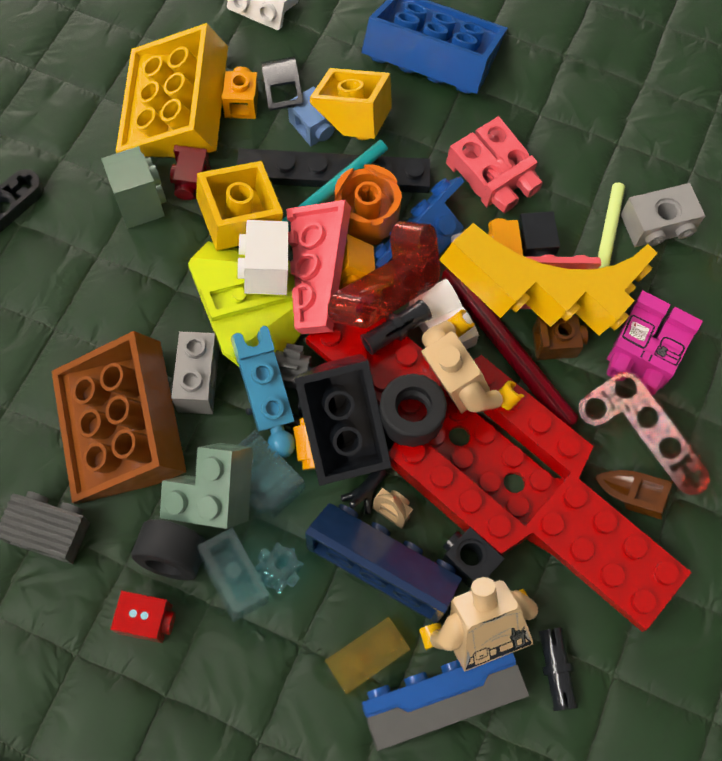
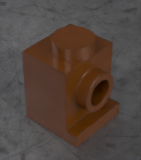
M578 315L572 316L566 322L560 318L551 327L538 316L532 328L537 360L577 358L583 349V345H587L588 342L586 325L579 324Z

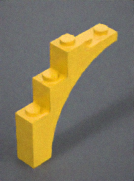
M472 223L451 243L439 260L500 318L510 308L516 313L526 304L550 327L560 318L566 322L576 314L600 336L609 327L615 331L627 320L629 315L625 311L635 301L629 296L636 288L632 282L634 280L640 282L652 270L649 263L657 255V252L647 244L633 257L616 265L598 269H566L546 265L522 256L497 242L476 224Z

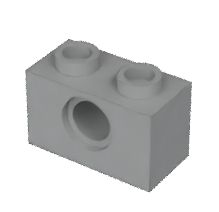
M690 183L629 197L620 214L634 247L646 244L656 246L666 239L678 237V239L687 238L697 231L698 226L705 217L704 211Z
M179 331L171 396L178 413L213 414L219 360V346L215 333Z

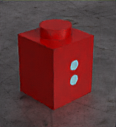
M121 590L110 630L124 636L163 643L165 634L170 635L173 630L176 612L171 611L173 605L168 600Z

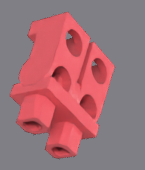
M499 116L478 128L475 134L473 132L449 148L446 164L453 172L458 170L467 180L474 193L481 197V202L486 208L494 204L505 214L518 203L519 198L513 190L519 188L527 198H530L540 190L543 183L535 172L538 162L532 155L529 156L527 150Z

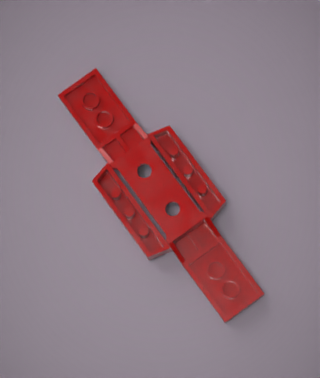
M352 292L336 307L333 332L313 333L306 337V344L327 362L362 354L369 362L378 406H380L381 395L386 386L399 376L407 374L424 375L439 385L445 394L447 402L446 417L441 430L434 439L424 445L410 447L394 442L389 451L391 468L463 531L466 532L471 527L501 556L523 541H530L552 554L642 632L650 627L692 573L579 479L594 446L517 383L513 391L517 394H524V397L512 409L506 410L500 406L499 408L482 412L562 478L551 476L548 471L539 466L476 412L466 410L461 414L424 359L421 352L423 349L408 336L402 341L396 339L374 355H371L364 347L360 335L369 332L386 320L385 317L355 292ZM480 355L474 359L490 391H499L508 381H513L484 356ZM403 400L398 406L400 417L407 421H421L427 414L425 405L418 400ZM455 428L464 429L469 435V442L463 446L454 445L449 439L450 431ZM509 474L519 475L524 482L523 490L518 493L508 491L504 486V478Z

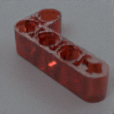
M407 221L397 222L393 226L390 235L393 260L335 292L328 304V315L331 321L365 329L433 288L440 277L437 234L433 225Z
M631 370L618 372L589 392L581 400L579 414L586 423L591 425L603 424L622 411L683 493L697 495L708 488L710 475L706 463L639 374ZM623 377L631 378L637 385L636 393L631 396L621 395L616 388L617 381ZM593 398L602 400L606 405V413L602 416H593L587 409L588 401ZM644 407H651L657 411L659 419L653 425L642 424L638 419V411ZM666 437H673L680 442L681 448L675 454H666L659 447L660 441ZM687 454L691 456L686 458V464L692 472L701 471L699 473V482L695 483L692 479L684 480L686 478L685 469L680 461Z

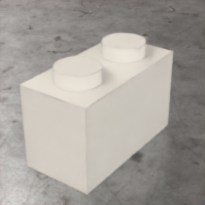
M247 220L246 234H239V255H245V258H238L237 274L238 279H244V294L287 295L288 222Z

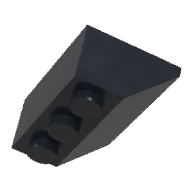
M362 354L325 362L294 377L319 486L391 468L369 362Z

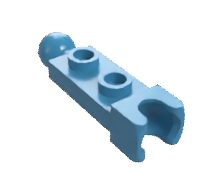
M267 326L260 328V331L257 333L258 345L254 347L248 346L245 343L241 333H235L231 336V342L257 430L261 432L270 429L271 435L267 441V448L270 454L279 459L287 458L294 452L296 445L293 435L285 431L283 425L293 423L294 418L275 356L269 328Z

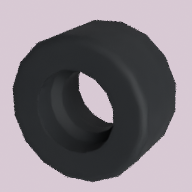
M418 374L402 375L391 381L382 392L379 406L383 430L388 438L399 445L410 447L424 445L434 439L443 426L447 410L445 394L439 385L430 378ZM403 400H418L425 405L427 414L421 421H407L400 417L398 413L399 404Z
M150 519L143 523L131 557L138 565L151 572L172 579L188 581L196 578L208 543L203 536L183 525L160 519Z

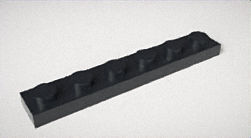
M239 148L237 165L262 161L271 185L322 187L360 155ZM380 156L370 164L390 171L396 177L401 192L429 193L430 159Z

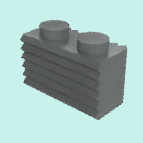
M28 491L25 497L13 493L7 508L4 510V515L1 517L0 540L7 544L73 565L91 523L82 515L83 509L62 502L60 508L47 504L49 501L47 497Z

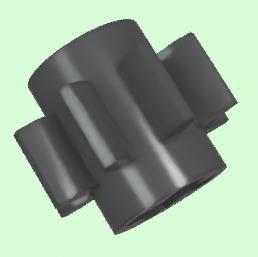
M287 343L284 351L276 350L275 352L284 387L296 389L294 377L306 372L308 367L311 368L312 356L304 355V346Z

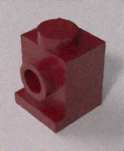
M174 145L173 151L177 164H172L170 170V182L175 184L174 195L182 200L196 199L197 173L210 171L211 168L207 149Z

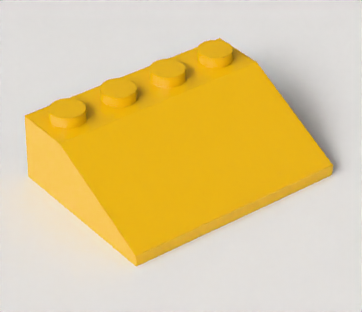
M207 23L131 49L116 153L139 146L144 157L175 158L174 145L207 149L208 153L217 151L228 46Z

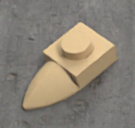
M382 488L373 501L372 509L401 529L406 525L413 511L408 506L410 504L408 499L394 490L389 493Z

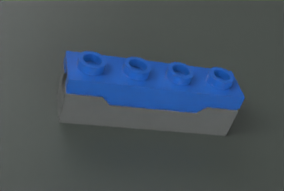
M510 653L465 672L459 661L456 660L440 666L442 670L440 675L428 678L426 672H422L404 679L406 687L391 692L389 685H385L367 692L369 700L363 701L361 705L367 718L366 721L376 751L528 697L529 694L519 667L515 663L514 654Z

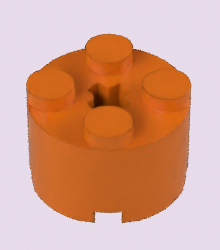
M364 165V168L357 170L351 168L340 176L335 186L334 201L346 200L351 206L347 234L370 245L381 243L383 239L390 235V231L399 222L402 194L396 177L387 169L377 165Z

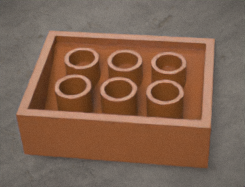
M132 331L51 371L73 504H80L162 483V480L171 479L187 472L160 341Z

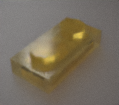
M387 617L325 660V663L347 695L411 649L390 617Z

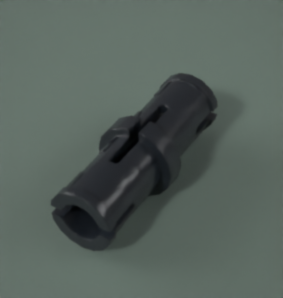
M419 299L400 313H391L386 316L385 322L360 335L361 341L366 350L371 355H374L396 339L399 341L405 339L409 331L432 319V313L427 304Z
M554 628L552 631L547 629L538 632L546 664L542 669L544 676L548 675L553 711L565 710V705L566 710L579 708L571 677L574 667L573 663L568 662L563 628Z

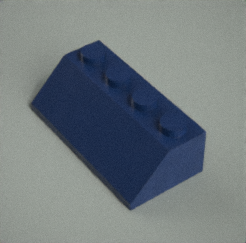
M329 503L305 532L307 549L430 621L438 623L445 614L462 580L461 577L456 575L457 570L442 560L437 559L436 562H433L422 556L424 551L409 541H404L401 544L389 537L391 532L380 524L372 522L371 525H368L357 519L359 514L344 504H339L336 507Z

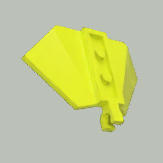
M208 241L190 259L188 267L222 354L239 367L233 350L231 336L235 333H241L245 343L248 346L254 347L258 345L257 333L262 326L269 328L275 349L274 352L276 350L284 351L287 343L295 344L301 333L294 327L292 289L295 287V280L291 274L290 261L288 260L287 295L244 294V279H238L237 274L238 258H245V255H239V248L235 247L216 251L213 242Z

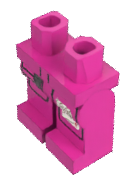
M642 290L628 314L629 317L624 322L606 359L610 361L606 374L617 381H624L629 372L637 375L641 379L636 389L638 392L651 398L673 377L685 351L703 321L674 307L654 338L653 336L671 304Z

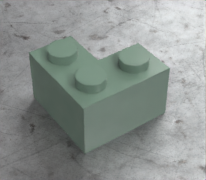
M139 146L101 158L127 229L165 216L161 204L167 202L157 169L150 157H144Z
M226 443L197 447L196 476L184 475L162 480L160 518L225 529L249 521L253 447Z

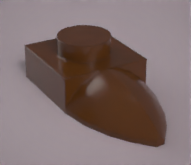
M628 470L604 472L595 477L600 487L606 493L625 503L627 510L662 520L673 490V482Z

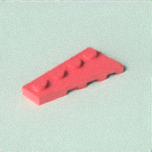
M346 200L286 209L287 219L291 224V231L288 232V241L293 252L290 270L295 280V287L292 289L294 327L301 334L333 332L351 206Z

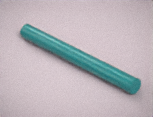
M381 139L298 207L324 203L335 194L336 183L344 172L351 168L357 170L364 168V165H370L388 150L386 144ZM286 216V217H284V218L282 219V221L288 222V231H289V230H291V224H290V221L287 219V216Z

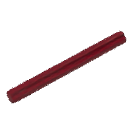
M448 268L444 270L441 276L442 280L447 279L450 282L461 304L540 403L569 427L574 426L579 420L578 415L498 316Z

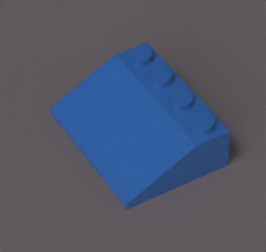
M386 0L369 17L361 53L370 56L376 62H388L397 65L404 72H416L425 75L432 82H444L453 85L460 92H473L477 94L488 75L508 28L429 0Z

